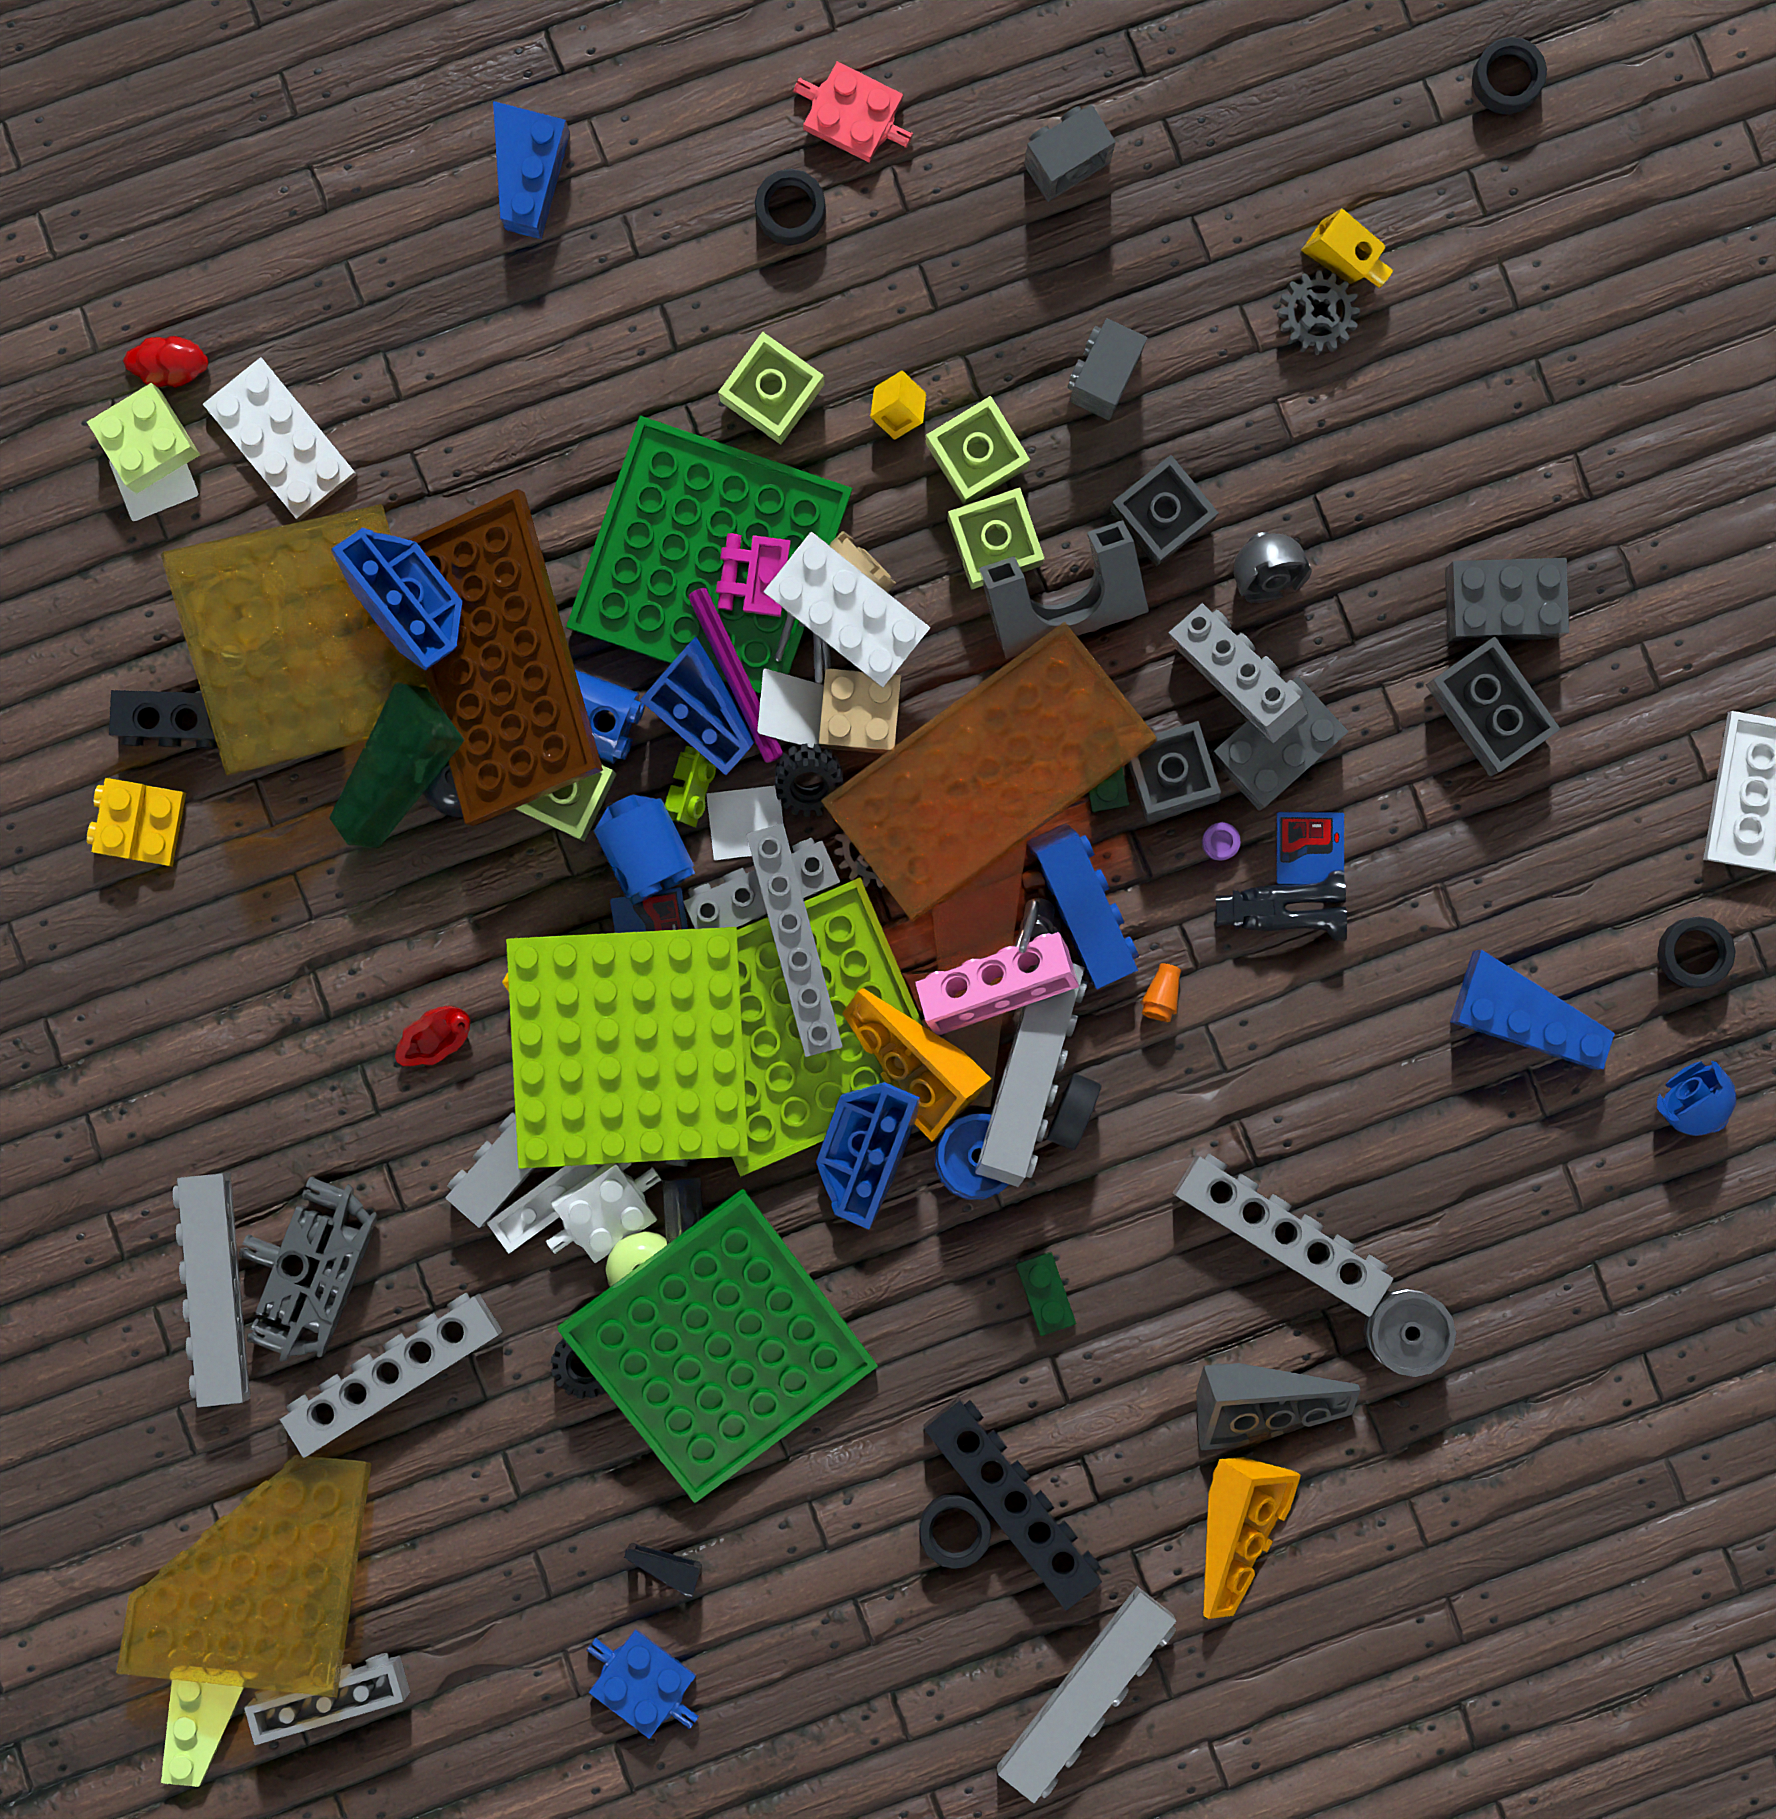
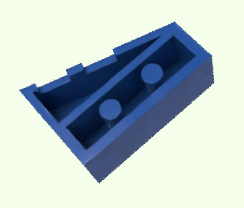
M493 101L500 219L505 230L542 240L570 136L567 122L561 118Z
M697 637L685 647L640 699L642 703L725 775L730 772L755 742L740 708Z

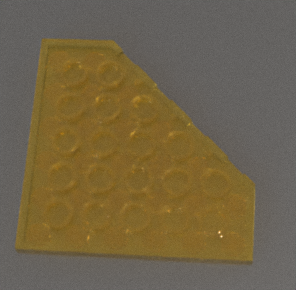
M294 1455L283 1465L284 1468L269 1481L265 1480L242 1499V1504L229 1515L222 1516L200 1535L201 1538L186 1551L182 1550L159 1570L160 1573L145 1586L141 1585L129 1595L116 1673L337 1697L372 1463L309 1456L303 1458L302 1456Z

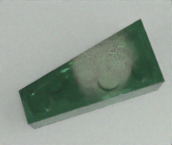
M395 683L329 817L347 845L379 848L465 741L426 687Z

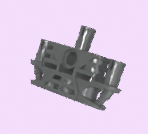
M311 1176L305 1187L320 1193L307 1189L303 1191L302 1199L334 1210V1216H321L322 1212L318 1210L308 1211L309 1207L300 1205L294 1211L281 1247L255 1238L250 1234L245 1237L242 1243L245 1247L240 1249L239 1257L272 1268L255 1314L260 1316L269 1314L268 1319L274 1321L282 1319L281 1324L291 1327L290 1331L287 1332L261 1322L259 1319H255L250 1328L253 1331L248 1333L247 1342H252L281 1353L280 1362L287 1361L290 1356L306 1355L308 1352H317L318 1358L323 1357L341 1318L378 1219V1215L375 1212L369 1215L363 1209L361 1202L354 1196V1189L350 1184L344 1190ZM349 1214L355 1216L363 1224L360 1230L347 1226ZM333 1225V1226H334V1227H333V1230H332L331 1235H330V1237H329V1240H328V1243H327V1245H326V1248H325V1250L323 1251V1250H322V1249H323V1246H324L325 1241H326V1239H327V1236H328V1233H329V1231H330V1228H331V1226ZM291 1255H297L303 1261L304 1267L300 1275L292 1274L287 1268V1260ZM315 1259L320 1260L312 1283L303 1282L302 1280L311 1276L315 1270ZM305 1294H306L307 1297H306V1300H305V1302H304L303 1308H302V1310H301V1313H300V1315H299V1318L296 1319L297 1314H298V1311H299L300 1306H301V1304H302L303 1298H304V1296H305ZM306 1329L318 1333V1340L306 1341L305 1339H300Z

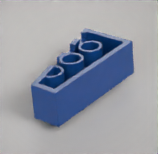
M1065 823L1026 841L1030 853H1033L1042 865L1039 872L1043 875L1050 893L1054 894L1057 899L1055 906L1064 925L1072 933L1069 935L1094 987L1099 989L1138 971L1133 959L1138 958L1139 954L1131 937L1129 936L1125 939L1119 928L1120 925L1124 924L1123 917L1116 903L1109 905L1104 893L1109 890V886L1101 869L1094 871L1089 858L1095 856L1086 835L1080 837L1075 830Z
M1483 950L1472 952L1450 1023L1591 1069H1604L1615 1035L1611 1030Z

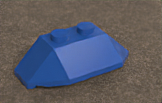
M361 528L331 548V552L353 594L402 655L422 669L427 670L456 649L462 600L415 541Z
M885 1082L845 1093L839 1097L816 1160L825 1189L832 1201L831 1206L835 1215L868 1230L871 1228L894 1180L915 1124L920 1097Z

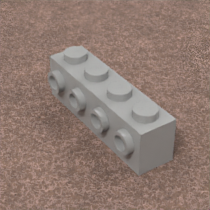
M1203 603L1200 604L1168 632L1176 650L1272 743L1276 742L1308 714L1302 701L1305 694L1294 681L1289 680L1286 683L1279 676L1280 671L1267 656L1261 659L1253 652L1256 650L1255 646L1243 633L1235 635L1229 629L1231 627L1230 622L1219 610L1216 609L1212 613Z
M809 838L792 846L794 851L792 858L804 900L841 884L822 840L815 843L813 838ZM744 868L733 871L723 876L725 883L712 889L709 883L701 885L689 891L690 898L683 901L695 929L737 927L739 929L768 916L756 869L745 873Z
M388 1653L368 1658L365 1660L366 1665L352 1669L351 1664H346L329 1670L330 1676L315 1680L314 1675H308L292 1681L293 1687L279 1691L277 1686H271L255 1692L256 1698H253L244 1708L254 1745L404 1702L410 1693L401 1657L389 1658Z

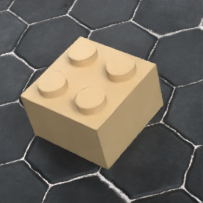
M825 668L819 745H821V748L894 755L901 675L893 674L885 686L881 687L863 672Z

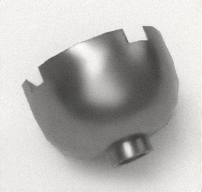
M1261 532L1252 536L1248 543L1239 551L1235 559L1233 572L1241 596L1244 594L1246 601L1250 603H1264L1282 598L1283 594L1280 590L1286 589L1291 585L1294 591L1302 587L1309 580L1312 570L1305 552L1293 538L1283 534Z

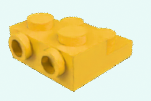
M105 778L104 785H98L94 793V807L99 808L97 822H91L87 831V843L92 845L91 852L173 867L186 793Z

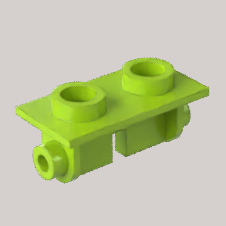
M686 746L685 751L680 752L673 778L685 781L683 788L674 785L670 786L665 807L672 821H680L696 828L698 819L705 810V796L709 783L715 776L716 766L693 747Z

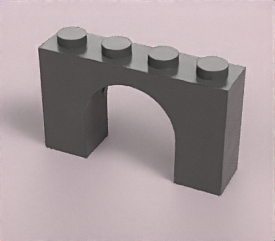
M1123 520L1087 532L1094 561V574L1088 587L1079 596L1066 603L1044 605L1030 599L1025 577L1015 556L979 568L996 637L1006 659L1024 655L1030 651L1051 644H1057L1087 632H1094L1102 627L1123 620H1130L1135 616L1149 612L1134 541Z

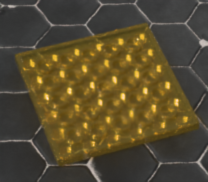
M382 504L162 552V562L226 776L438 723L424 669L396 649L353 594L331 552V548L361 528L391 535Z

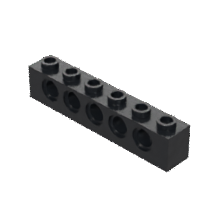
M111 690L109 735L121 739L120 745L144 746V740H158L159 747L180 748L181 741L196 742V748L219 749V742L234 743L233 749L256 750L257 744H271V750L285 752L294 751V745H308L309 752L331 753L332 746L343 747L344 701L339 698ZM157 710L160 715L158 725L153 729H147L144 724L145 716L150 711ZM194 711L198 718L197 724L193 729L185 731L182 727V719L186 713ZM226 713H233L235 716L234 727L227 732H222L219 727L221 717ZM264 714H270L273 718L272 728L266 733H259L257 730L258 719ZM308 715L311 720L310 729L304 734H297L294 730L296 719L300 716Z
M957 1397L923 1424L924 1430L1067 1611L1102 1583L1097 1573L1102 1567L1089 1550L1082 1554L1073 1543L1078 1539V1536L1065 1520L1060 1524L1050 1513L1055 1507L1043 1491L1040 1490L1035 1494L1026 1483L1031 1479V1476L1018 1460L1014 1463L1008 1460L1003 1453L1008 1447L996 1431L992 1430L988 1434L979 1423L984 1416L971 1400L964 1403L960 1397ZM973 1431L978 1435L979 1442L976 1447L965 1450L958 1445L957 1439L962 1432ZM988 1461H996L1002 1466V1473L996 1479H986L981 1474L982 1466ZM1013 1491H1019L1026 1497L1025 1504L1017 1510L1009 1509L1004 1504L1006 1496ZM1038 1521L1044 1522L1049 1526V1533L1040 1540L1033 1539L1028 1535L1029 1527ZM1068 1552L1073 1556L1072 1564L1067 1569L1059 1570L1052 1565V1559L1057 1553Z

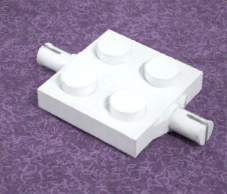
M617 1163L605 1164L551 1202L553 1209L562 1219L565 1229L549 1240H546L548 1246L556 1254L574 1241L577 1245L584 1248L594 1263L598 1262L611 1252L617 1242L629 1234L641 1232L657 1221L655 1214L646 1203L643 1192L661 1181L660 1176L651 1167L650 1170L634 1180L625 1174Z

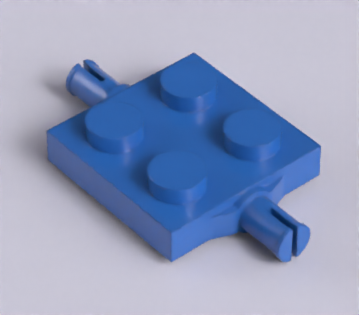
M636 1628L626 1642L614 1651L599 1641L597 1637L592 1641L594 1646L590 1644L586 1651L604 1663L600 1677L589 1690L592 1696L649 1739L659 1725L670 1718L671 1715L688 1727V1729L693 1726V1722H696L699 1715H696L681 1702L685 1690L696 1677L695 1673Z

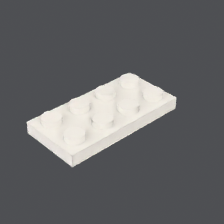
M261 357L203 403L205 408L298 521L302 520L357 475Z
M813 532L809 533L763 591L881 687L885 686L930 629L927 624Z
M1736 711L1728 712L1703 860L1776 873L1775 718Z

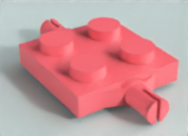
M838 61L828 79L820 87L803 80L801 77L795 84L793 92L812 101V109L803 124L804 131L869 163L877 148L887 138L904 146V148L908 147L913 133L894 125V116L903 100L902 93Z

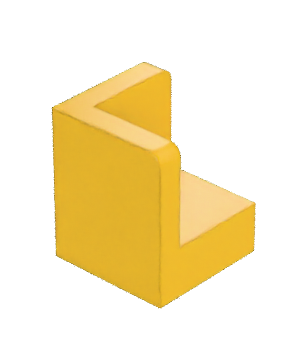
M902 370L874 388L870 417L895 440L923 423L926 393Z

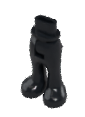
M1334 870L1323 881L1318 883L1259 886L1240 892L1233 890L1232 895L1216 896L1217 926L1234 925V929H1239L1242 925L1244 929L1255 931L1304 928L1321 929L1326 931L1333 940L1346 941V906L1295 911L1285 908L1289 904L1345 903L1344 871Z

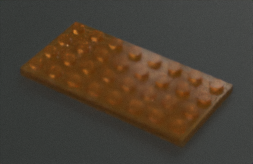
M1063 622L825 797L821 802L911 922H913L1157 742V737L1066 622Z

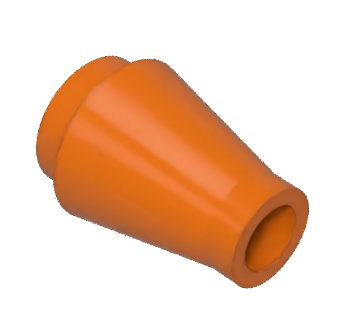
M1165 963L1159 965L1154 979L1140 1002L1143 1005L1141 1013L1144 1016L1158 1021L1170 1022L1172 1014H1177L1180 968Z

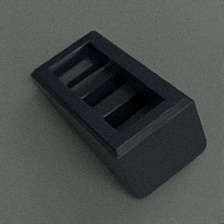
M635 1543L628 1545L624 1558L685 1596L693 1598L702 1566L701 1562Z

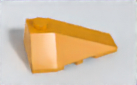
M864 988L856 993L842 1013L865 1051L874 1054L884 1071L880 1075L885 1083H892L894 1087L920 1097L915 1125L931 1141H934L977 1098L991 1080L964 1051Z
M1246 1457L1219 1459L1218 1465L1213 1472V1481L1208 1494L1203 1616L1206 1618L1214 1619L1234 1616L1255 1576L1252 1566L1262 1551L1268 1552L1273 1541L1268 1536L1278 1518L1284 1521L1291 1509L1301 1477L1299 1473Z

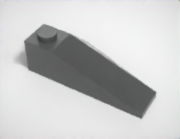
M1242 1363L1203 1366L1196 1390L1201 1450L1240 1447L1250 1444L1248 1437L1270 1432L1272 1438L1282 1435L1284 1428L1302 1422L1305 1426L1310 1427L1352 1415L1361 1390L1358 1384Z

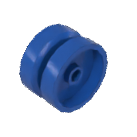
M970 1114L957 1119L941 1135L935 1148V1168L940 1181L951 1193L966 1200L987 1199L999 1194L1009 1185L975 1173L977 1163L972 1160L971 1155L974 1150L977 1153L982 1149L991 1118L990 1114Z

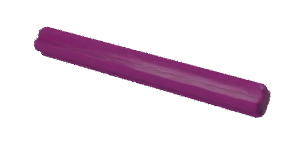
M697 589L689 594V601L764 761L767 763L775 761L783 755L777 738L758 733L760 702L707 589Z

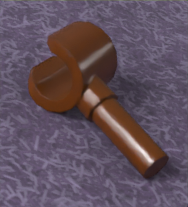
M1033 869L1021 873L1026 893L1037 890L1040 898L1053 903L1046 889L1044 877L1038 870ZM1055 906V914H1054V917L1057 916V915H1059V912H1058L1056 906Z

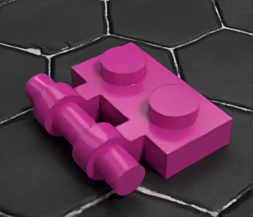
M728 533L726 546L721 548L720 560L723 561L721 581H717L716 594H719L717 608L732 611L734 597L739 596L745 597L743 612L781 617L782 607L763 591L789 560L791 541L753 535L751 550L740 549L742 535ZM738 563L749 564L746 584L736 583Z

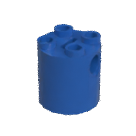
M575 670L600 760L614 764L617 759L625 760L633 742V739L628 737L632 723L639 724L646 705L639 701L640 695L635 691ZM612 712L616 719L615 726L611 731L605 732L601 725L602 718L605 714Z
M637 795L623 798L607 807L593 831L626 899H630L632 905H636L662 890L661 884H663L665 890H668L695 874L693 870L694 864L661 798L654 799Z

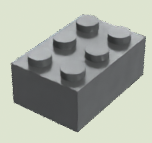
M1567 558L1452 561L1445 567L1448 642L1489 641L1493 637H1496L1498 641L1560 639L1569 633Z
M1493 637L1425 684L1489 776L1501 772L1561 730L1496 637Z
M1299 676L1292 681L1305 694L1302 701L1308 714L1274 743L1248 720L1209 755L1259 811L1273 801L1349 732Z

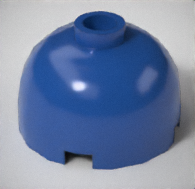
M1700 1061L1683 1068L1666 1083L1667 1087L1672 1089L1663 1098L1659 1094L1657 1109L1677 1131L1698 1136L1720 1131L1727 1125L1736 1105V1092L1731 1079L1717 1062L1711 1061L1712 1065L1705 1066Z

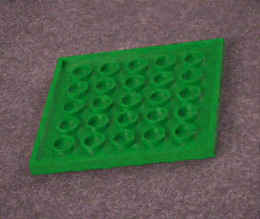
M639 416L566 628L668 664H672L685 647L697 637L723 682L728 684L688 598L689 594L693 591L706 588L755 693L761 695L764 669L789 675L805 627L799 626V620L795 619L782 659L777 662L774 657L788 616V612L784 608H782L781 617L743 612L745 597L739 596L734 597L732 611L717 608L719 594H716L717 581H721L723 561L720 560L721 548L726 546L727 534L742 535L740 549L751 550L753 535L790 540L789 559L810 532H813L827 545H830L837 537L853 488ZM738 563L736 583H747L749 564Z
M741 1189L557 1326L558 1332L694 1503L698 1502L878 1367L867 1349L744 1189Z

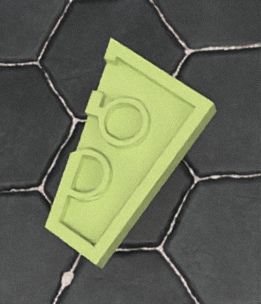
M176 1665L173 1668L161 1783L199 1787L203 1783L221 1743V1738L234 1714L239 1698L252 1672Z

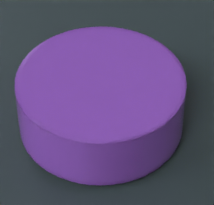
M1215 823L1207 828L1202 836V848L1206 855L1214 860H1227L1233 857L1239 850L1240 835L1228 823Z

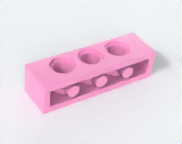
M1059 932L1037 936L1033 941L1029 942L1025 953L1019 952V946L1005 947L999 950L997 954L983 959L968 960L960 967L945 972H933L925 979L915 982L925 1021L938 1036L1079 987L1068 947ZM1039 965L1035 971L1025 973L1030 966ZM1003 977L998 984L990 985L995 978ZM967 989L963 996L954 998L957 992Z

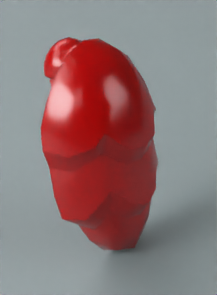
M177 336L146 338L140 345L127 351L123 359L128 371L140 377L146 385L152 383L156 387L183 386L194 379L199 373L204 372L209 363L207 356L203 354L197 344Z
M441 1006L425 1012L419 1020L403 1029L402 1038L395 1049L397 1063L402 1066L434 1065L449 1054L457 1051L463 1045L470 1030L471 1020L468 1014L456 1006Z

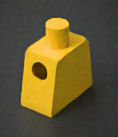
M1342 208L1323 219L1301 249L1306 255L1350 284L1365 277L1375 286L1381 288L1393 272L1389 266L1378 259L1384 251L1385 245Z

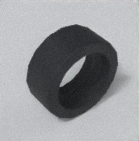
M1506 37L1494 41L1485 48L1473 68L1472 85L1476 97L1483 106L1495 113L1509 115L1523 111L1534 103L1546 83L1547 66L1544 56L1534 44L1523 38ZM1499 56H1515L1524 61L1530 69V85L1522 94L1514 97L1504 96L1495 91L1489 83L1487 77L1488 68L1492 61Z
M792 168L778 170L766 177L757 189L754 203L758 224L764 234L776 243L785 245L805 243L813 238L823 226L826 214L824 192L817 180L805 171ZM785 186L800 187L807 192L812 200L811 216L806 223L797 228L781 227L769 215L768 205L770 198L775 191Z
M1697 916L1678 920L1669 926L1659 940L1657 955L1660 967L1668 979L1679 986L1695 989L1715 985L1724 979L1734 965L1736 950L1733 938L1725 926L1712 918ZM1693 930L1704 931L1712 936L1718 948V958L1713 968L1699 975L1689 974L1681 969L1676 962L1674 954L1675 945L1679 938L1686 932Z
M1076 1073L1072 1075L1052 1120L1047 1140L1071 1150L1077 1148L1096 1105L1101 1090L1100 1083Z
M959 1492L945 1493L933 1499L924 1509L919 1523L920 1542L927 1556L938 1565L947 1568H966L979 1561L987 1551L990 1543V1519L983 1505L972 1496ZM960 1508L966 1510L974 1517L977 1523L978 1533L976 1540L970 1548L963 1552L951 1553L945 1551L937 1545L933 1537L932 1528L934 1521L941 1512L947 1509Z

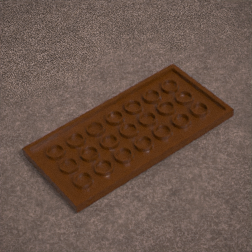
M515 489L409 539L415 541L462 600L456 649L424 671L465 824L475 826L603 771L525 492Z

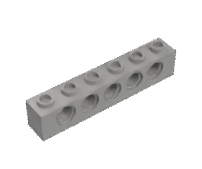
M784 824L746 833L805 1057L843 1047Z
M1209 1153L1205 1159L1197 1155L1194 1157L1172 1194L1361 1313L1371 1317L1394 1279L1385 1273L1389 1266L1371 1255H1368L1366 1260L1354 1254L1353 1251L1356 1248L1354 1244L1338 1234L1333 1240L1321 1233L1324 1227L1321 1223L1306 1214L1300 1220L1288 1212L1292 1205L1272 1194L1269 1200L1256 1192L1260 1185L1242 1174L1235 1179L1225 1173L1224 1170L1228 1165ZM1224 1181L1229 1187V1196L1225 1201L1216 1203L1210 1195L1211 1187L1216 1182ZM1249 1202H1257L1262 1210L1260 1218L1253 1223H1248L1243 1218V1208ZM1282 1222H1289L1294 1230L1293 1237L1288 1242L1280 1243L1275 1237L1276 1227ZM1321 1242L1326 1250L1325 1257L1318 1263H1311L1307 1256L1308 1248L1313 1243ZM1346 1263H1354L1358 1269L1356 1279L1350 1283H1343L1340 1278V1269Z
M464 1293L447 1304L450 1312L438 1319L435 1313L415 1324L418 1332L405 1339L401 1333L382 1345L386 1352L373 1360L369 1353L350 1365L353 1373L341 1380L338 1374L318 1386L321 1391L319 1395L311 1400H308L307 1396L303 1395L285 1406L289 1414L279 1420L302 1457H307L503 1332L481 1295L477 1294L470 1299L468 1294ZM449 1321H456L463 1327L464 1335L460 1341H452L447 1337L445 1327ZM416 1342H425L431 1348L429 1361H420L414 1356L413 1347ZM384 1362H391L397 1366L399 1370L397 1381L390 1382L383 1378L381 1367ZM352 1383H360L365 1387L367 1395L364 1402H356L350 1397L349 1387ZM320 1403H326L332 1407L334 1411L332 1422H323L319 1419L317 1407Z

